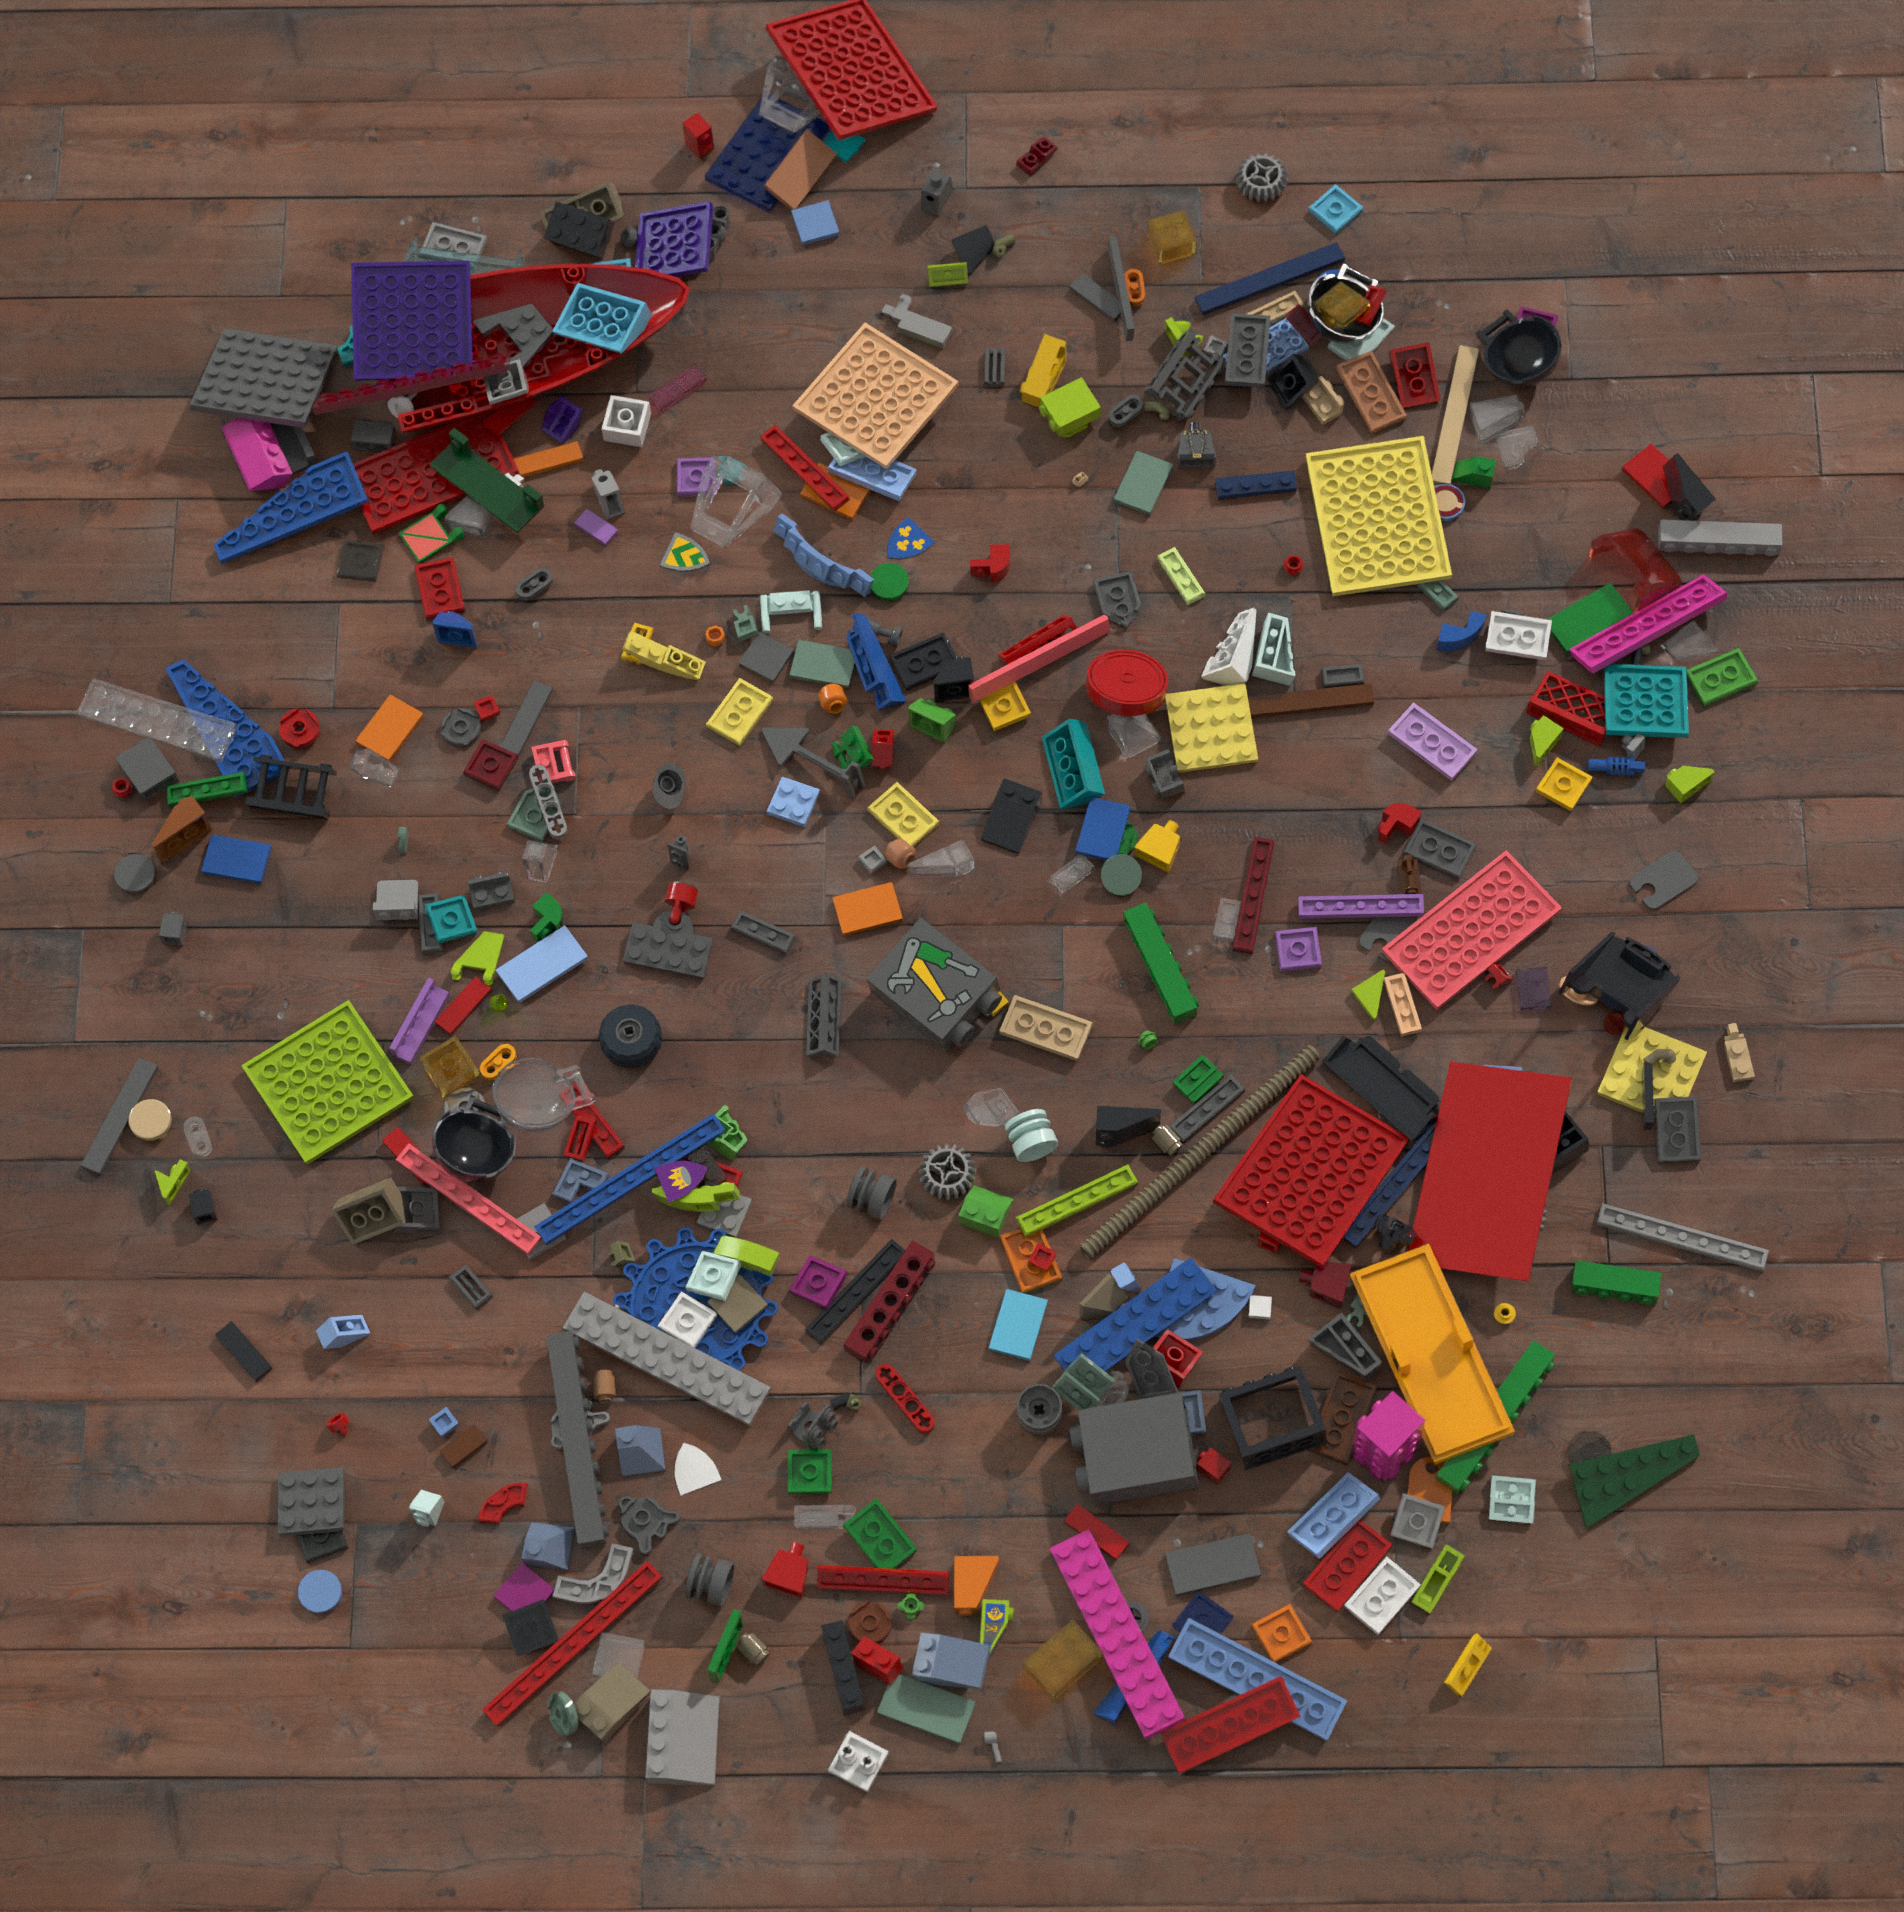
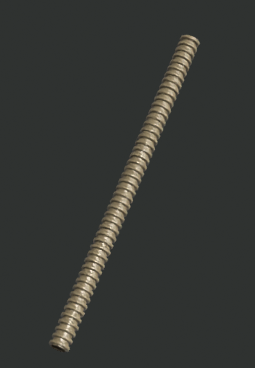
M1307 1045L1306 1050L1303 1049L1301 1054L1296 1055L1297 1058L1294 1057L1292 1062H1288L1287 1066H1283L1282 1070L1273 1075V1079H1268V1083L1265 1082L1263 1087H1259L1258 1091L1254 1092V1095H1250L1249 1100H1244V1104L1241 1103L1239 1105L1240 1108H1235V1112H1231L1230 1116H1226L1225 1121L1221 1120L1220 1125L1217 1124L1215 1129L1210 1130L1211 1133L1208 1132L1206 1137L1201 1138V1142L1197 1141L1196 1146L1193 1145L1191 1150L1188 1149L1186 1151L1187 1154H1182V1158H1178L1177 1162L1172 1163V1167L1169 1166L1167 1171L1164 1170L1162 1172L1163 1175H1158V1179H1154L1153 1183H1149L1148 1188H1143V1192H1139L1138 1196L1133 1197V1201L1130 1200L1128 1205L1125 1204L1123 1206L1124 1209H1119V1213H1115L1114 1217H1110L1109 1222H1104V1226H1100L1099 1230H1095L1094 1235H1089V1239L1086 1238L1084 1240L1085 1243H1080L1079 1246L1084 1255L1092 1259L1094 1254H1098L1099 1250H1103L1104 1245L1107 1246L1109 1241L1112 1242L1114 1240L1113 1237H1118V1233L1123 1232V1228L1127 1229L1128 1224L1131 1225L1133 1220L1138 1219V1215L1142 1216L1143 1211L1146 1212L1148 1210L1147 1207H1152V1203H1156L1157 1199L1162 1198V1194L1166 1195L1167 1190L1170 1191L1172 1186H1176L1177 1182L1182 1181L1181 1178H1185L1186 1173L1190 1174L1191 1169L1194 1170L1196 1165H1200L1201 1161H1205L1206 1157L1211 1155L1210 1152L1214 1153L1215 1148L1218 1149L1220 1144H1224L1225 1140H1229L1230 1136L1235 1134V1131H1239V1127L1242 1128L1244 1123H1248L1249 1119H1253L1254 1115L1262 1111L1263 1106H1268V1102H1272L1273 1098H1277L1278 1094L1282 1093V1090H1286L1287 1085H1292V1081L1295 1082L1297 1080L1296 1077H1299L1301 1073H1305L1306 1069L1311 1068V1065L1316 1064V1061H1319L1321 1058L1319 1052L1313 1046Z

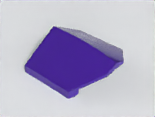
M560 396L550 404L546 411L541 430L559 442L564 443L578 429L583 410L563 396Z

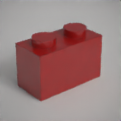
M697 112L682 124L685 144L700 159L712 152L714 141L712 127Z
M865 1636L851 1653L857 1667L890 1686L903 1671L899 1656Z

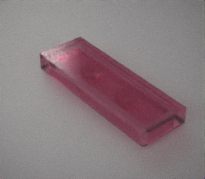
M694 364L647 396L648 400L660 413L706 382L707 378Z

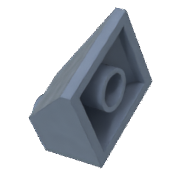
M640 1425L615 1428L622 1477L666 1471L660 1428Z
M532 1522L525 1537L522 1554L523 1563L526 1566L568 1571L575 1528Z

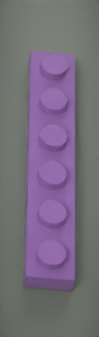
M1423 894L1298 897L1299 919L1415 917L1424 915Z

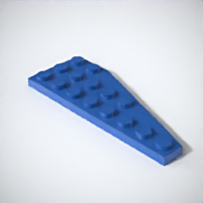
M346 451L309 467L305 471L306 473L299 479H294L288 488L283 492L279 491L259 507L253 516L242 521L243 524L234 531H229L213 545L221 564L369 503L348 452Z
M185 660L165 668L223 776L244 772L247 779L248 793L257 788L261 764L253 761L254 757H260L263 754L272 756L273 760L285 761L272 736L262 730L255 721L246 716L239 707L223 693L221 694L215 686L207 682ZM269 766L266 783L279 777L280 767ZM244 794L235 795L234 798L236 799Z

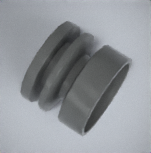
M862 1166L850 1185L847 1207L851 1209L856 1207L857 1211L862 1212L866 1205H868L867 1215L882 1220L894 1197L897 1179L882 1174L878 1181H876V1171L871 1170L869 1172V1168Z
M1034 1384L1024 1389L1017 1400V1419L1019 1425L1026 1432L1040 1436L1049 1434L1058 1427L1062 1414V1401L1055 1389L1046 1384ZM1035 1409H1043V1415H1035Z
M697 1553L686 1578V1598L692 1599L696 1593V1600L701 1601L705 1593H708V1604L723 1607L731 1588L735 1563L719 1559L716 1566L713 1567L712 1556H707L704 1562V1554Z

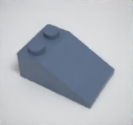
M921 1633L912 1676L926 1684L982 1689L991 1646L940 1634Z

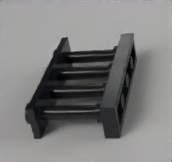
M263 754L260 757L253 758V761L261 764L256 794H253V797L246 796L245 805L249 808L329 820L330 811L325 808L323 802L328 775L337 776V771L332 768V765L320 763V766L273 760L272 756ZM269 766L281 768L276 796L273 797V800H267L264 796ZM289 769L300 770L296 798L293 800V803H287L283 799ZM309 772L320 773L316 800L312 806H307L303 802Z

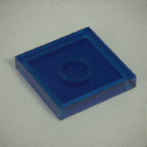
M1198 1590L1172 1624V1627L1181 1633L1187 1619L1190 1618L1222 1634L1234 1619V1616Z

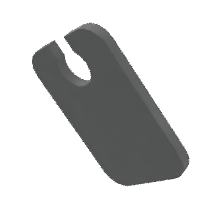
M1672 851L1632 876L1630 887L1635 893L1640 891L1644 885L1654 887L1655 893L1642 899V902L1648 909L1656 910L1697 883L1698 875L1679 852Z
M1421 916L1374 917L1361 935L1360 945L1370 952L1374 941L1378 939L1384 940L1388 944L1420 919ZM1382 952L1379 954L1378 958L1385 962H1391Z

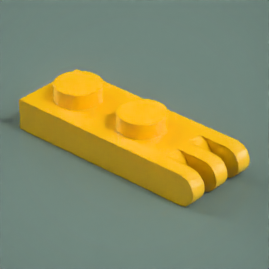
M1478 1634L1472 1636L1444 1681L1456 1695H1464L1491 1651V1646L1486 1644V1641L1481 1639Z

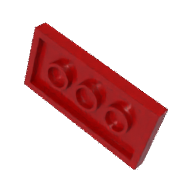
M1359 1520L1338 1540L1305 1580L1303 1586L1338 1613L1390 1550L1392 1544L1362 1520Z

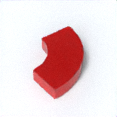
M514 1483L502 1487L485 1501L480 1510L478 1522L500 1525L503 1516L509 1510L525 1506L528 1484Z

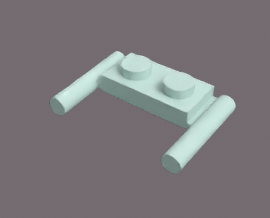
M810 590L770 593V596H760L763 634L770 633L769 615L813 611L814 629H822L819 591H813L812 593H810Z

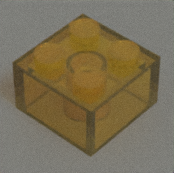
M1185 210L1147 220V234L1159 264L1196 254L1197 241Z
M456 1036L420 1057L424 1069L444 1099L450 1096L452 1092L480 1078L476 1065Z

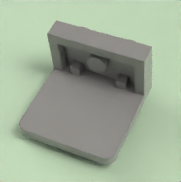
M417 880L379 881L377 883L376 902H373V912L376 920L418 919L419 884Z

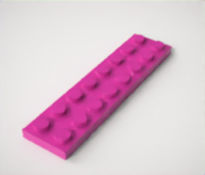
M1703 574L1570 648V655L1593 674L1728 599L1727 592Z

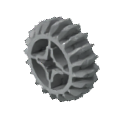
M1257 153L1256 157L1250 154L1249 160L1244 158L1243 163L1239 164L1236 171L1238 189L1243 191L1244 197L1249 195L1250 201L1253 198H1256L1257 202L1263 199L1265 203L1268 198L1274 200L1275 196L1280 197L1281 192H1284L1288 183V172L1285 170V164H1281L1280 158L1275 160L1274 155L1267 157L1266 153L1264 156H1260ZM1253 171L1254 173L1247 178L1248 174ZM1277 177L1276 181L1270 184V182Z
M946 1143L945 1149H941L940 1145H937L936 1152L930 1149V1156L924 1154V1161L920 1162V1167L922 1168L919 1170V1175L922 1176L920 1182L925 1184L924 1189L926 1191L930 1190V1195L933 1196L938 1193V1199L946 1195L947 1200H950V1195H954L957 1199L958 1192L965 1195V1188L971 1189L972 1184L970 1182L975 1181V1176H973L976 1174V1168L973 1167L975 1162L970 1160L971 1155L969 1153L964 1154V1148L957 1151V1145L954 1144L952 1149H950ZM946 1159V1161L938 1163V1161ZM954 1160L964 1167L965 1172L960 1171V1168L954 1166ZM949 1166H950V1170H951V1171H949L948 1174H946V1177H945V1176H944V1173L947 1172V1170L949 1169ZM930 1172L935 1173L936 1176L941 1178L940 1184L931 1177ZM951 1181H958L954 1184L948 1185Z

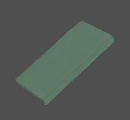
M900 1674L891 1686L887 1685L877 1714L961 1744L976 1702Z

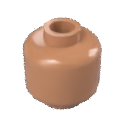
M896 839L886 847V859L896 868L905 869L914 864L916 860L915 848L905 840Z

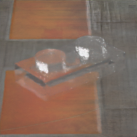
M1077 855L1051 875L1050 880L1064 894L1095 870V866L1086 856Z
M1220 898L1213 939L1233 942L1241 901Z

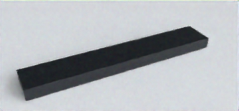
M891 1239L833 1299L827 1310L824 1309L809 1324L805 1332L822 1345L889 1275L905 1252V1249Z

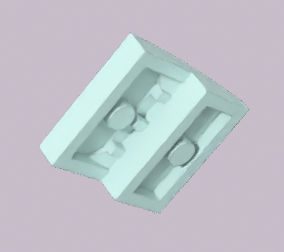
M1491 1475L1489 1519L1533 1523L1536 1479Z

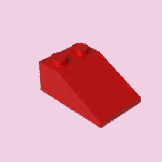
M1430 342L1388 351L1400 404L1403 408L1441 400Z

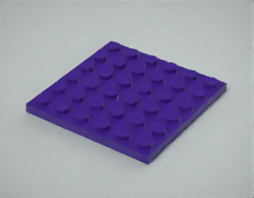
M470 261L351 263L354 381L396 380L395 378L404 375L410 378L414 377L415 373L421 371L431 373L439 367L448 369L453 368V365L463 362L465 365L472 363Z

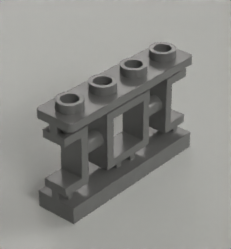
M1192 328L1182 333L1143 391L1148 397L1154 396L1153 399L1156 401L1165 396L1176 407L1171 414L1177 416V421L1189 419L1192 416L1194 406L1202 401L1204 391L1212 386L1214 376L1222 371L1224 368L1222 364L1226 360L1223 356L1219 357L1217 352L1208 357L1196 346L1201 339L1195 337L1197 333ZM1186 350L1194 356L1192 361L1186 356L1181 358ZM1200 362L1206 367L1211 365L1207 373L1198 367ZM1183 366L1196 376L1190 386H1187L1177 377ZM1166 379L1175 386L1172 391L1167 386L1162 387ZM1180 392H1182L1186 397L1191 395L1187 403H1185L1180 397H1178Z

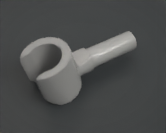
M993 1731L985 1732V1744H992L996 1762L1002 1761L998 1750L996 1733Z

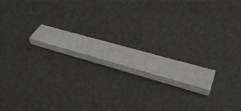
M1603 1203L1596 1223L1598 1226L1761 1272L1764 1271L1769 1253L1767 1249Z

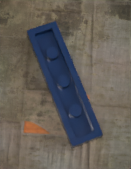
M1294 470L1215 478L1218 500L1297 492Z

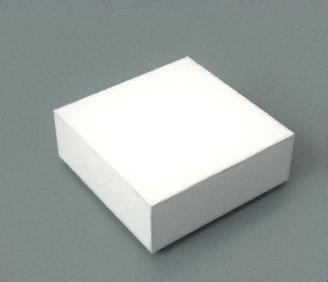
M1250 1295L1249 1318L1270 1320L1272 1297Z

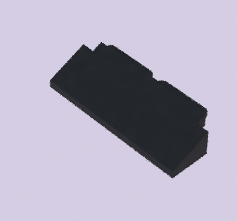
M1343 1035L1322 1060L1411 1141L1417 1140L1437 1121L1438 1116L1433 1110L1439 1106L1437 1104L1439 1096L1410 1070L1406 1069L1402 1072L1398 1070L1400 1061L1373 1037L1366 1036L1364 1039L1360 1037L1355 1043Z

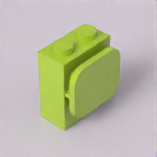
M1082 377L1040 397V413L1043 417H1047L1051 430L1053 432L1056 431L1059 437H1070L1086 429L1090 422L1101 417V406Z

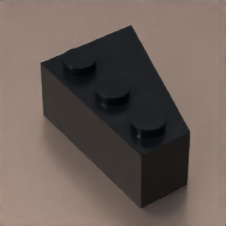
M1566 1111L1552 1174L1589 1151L1588 1137Z

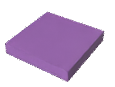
M717 457L677 459V497L717 495Z
M1317 927L1275 931L1280 972L1322 968Z

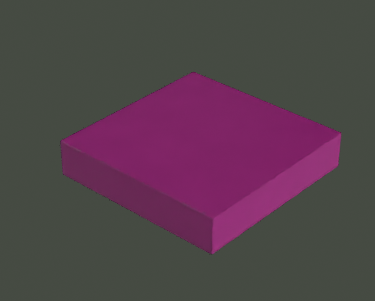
M810 1255L789 1291L792 1295L827 1310L848 1273L846 1270Z
M521 1563L493 1596L508 1610L513 1611L542 1599L546 1603L553 1596L554 1588L524 1563Z

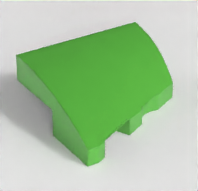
M724 1105L715 1115L726 1133L714 1139L708 1145L733 1162L746 1145L748 1139L739 1130L737 1121L732 1120L728 1113L729 1108Z

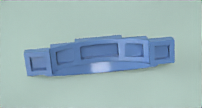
M783 513L777 517L773 532L785 540L783 546L792 552L794 560L805 573L827 585L842 587L843 589L851 587L863 597L870 594L874 582L871 576L861 569L854 570L845 567L820 554L799 534L796 529L797 523Z

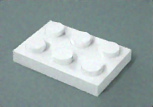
M1492 611L1485 651L1546 661L1552 620Z
M1386 1557L1347 1601L1344 1608L1379 1635L1417 1592L1421 1584Z

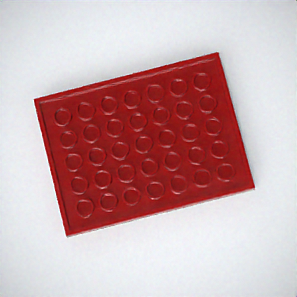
M849 0L766 24L765 30L838 140L937 111V104L867 0Z
M1301 1074L1214 1197L1213 1203L1323 1268L1409 1142V1138Z

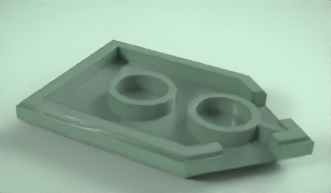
M545 788L540 791L539 795L546 798L551 794V791ZM530 789L522 795L506 826L513 831L543 842L548 833V828L533 789ZM553 806L546 809V814L550 816L557 813V809Z

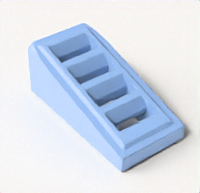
M1122 1263L1111 1270L1115 1281L1121 1289L1137 1293L1141 1291V1287L1126 1263Z

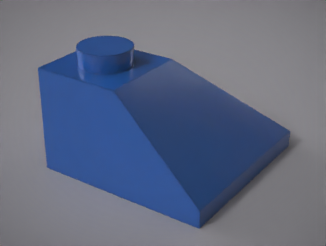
M451 611L447 613L440 612L433 620L434 631L439 643L477 648L478 644L473 626L461 615Z

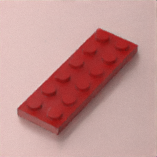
M1281 1675L1161 1732V1736L1180 1774L1301 1716Z

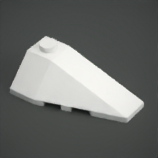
M1255 608L1240 612L1227 630L1228 637L1218 644L1217 648L1219 651L1215 657H1210L1201 676L1204 680L1226 686L1247 682L1253 660Z

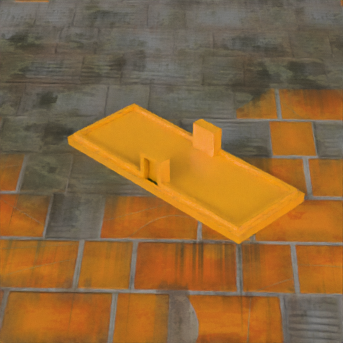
M1429 1244L1350 1273L1351 1280L1407 1404L1425 1419L1422 1438L1434 1465L1514 1435L1515 1430ZM1394 1358H1396L1399 1364V1373L1393 1362Z

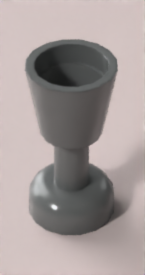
M867 618L876 637L881 635L891 638L890 642L894 646L900 644L903 627L896 626L893 630L882 628L880 623Z

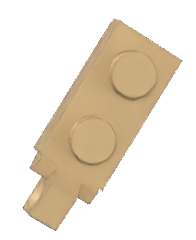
M1736 1023L1728 1024V1028H1726L1728 1036L1724 1037V1048L1732 1081L1752 1080L1755 1075L1746 1038H1744V1034H1739Z

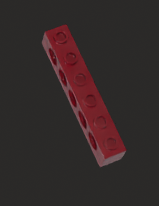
M913 1240L911 1241L845 1341L844 1351L864 1363H867L869 1359H873L879 1350L877 1348L881 1341L884 1342L890 1334L889 1328L892 1324H896L902 1315L900 1313L901 1310L912 1301V1293L915 1289H920L924 1282V1275L927 1271L931 1272L935 1266L934 1252ZM912 1265L920 1267L917 1271H910L908 1269ZM901 1282H905L908 1284V1286L903 1289L897 1287V1285ZM890 1299H893L897 1302L893 1306H888L886 1304V1302ZM877 1317L885 1318L883 1323H876L874 1320ZM867 1334H871L874 1336V1338L870 1341H865L863 1339V1337Z

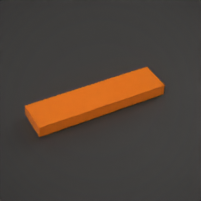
M577 441L513 460L519 470V475L524 478L583 461V456Z

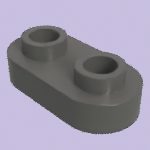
M1137 395L1127 396L1110 410V424L1118 428L1125 426L1142 412L1143 400Z
M539 568L519 581L516 585L517 596L521 600L528 601L549 588L553 582L551 572L546 568Z

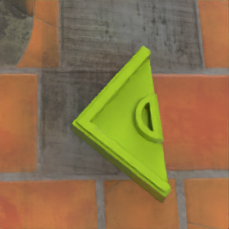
M1384 969L1352 988L1351 991L1373 1021L1377 1018L1385 976Z

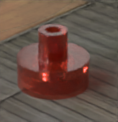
M1619 1013L1609 1014L1603 1023L1605 1030L1611 1035L1620 1034L1626 1027L1622 1019L1623 1016Z

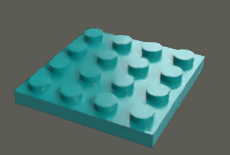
M1609 664L1604 667L1606 735L1636 736L1641 734L1647 737L1688 738L1686 667Z

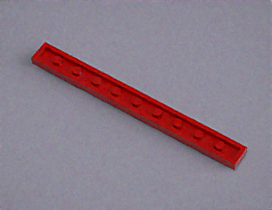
M646 1561L489 1702L482 1711L497 1727L501 1725L663 1578L660 1573Z

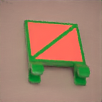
M444 504L438 505L433 512L399 532V535L419 564L450 544L460 541L465 537L460 527H456L448 535L437 520L449 514Z

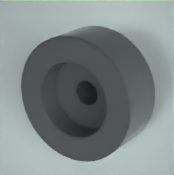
M627 226L621 234L620 241L622 245L632 247L634 243L637 244V231Z

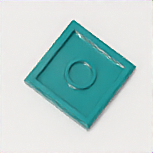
M465 895L425 905V911L437 944L477 934V928Z

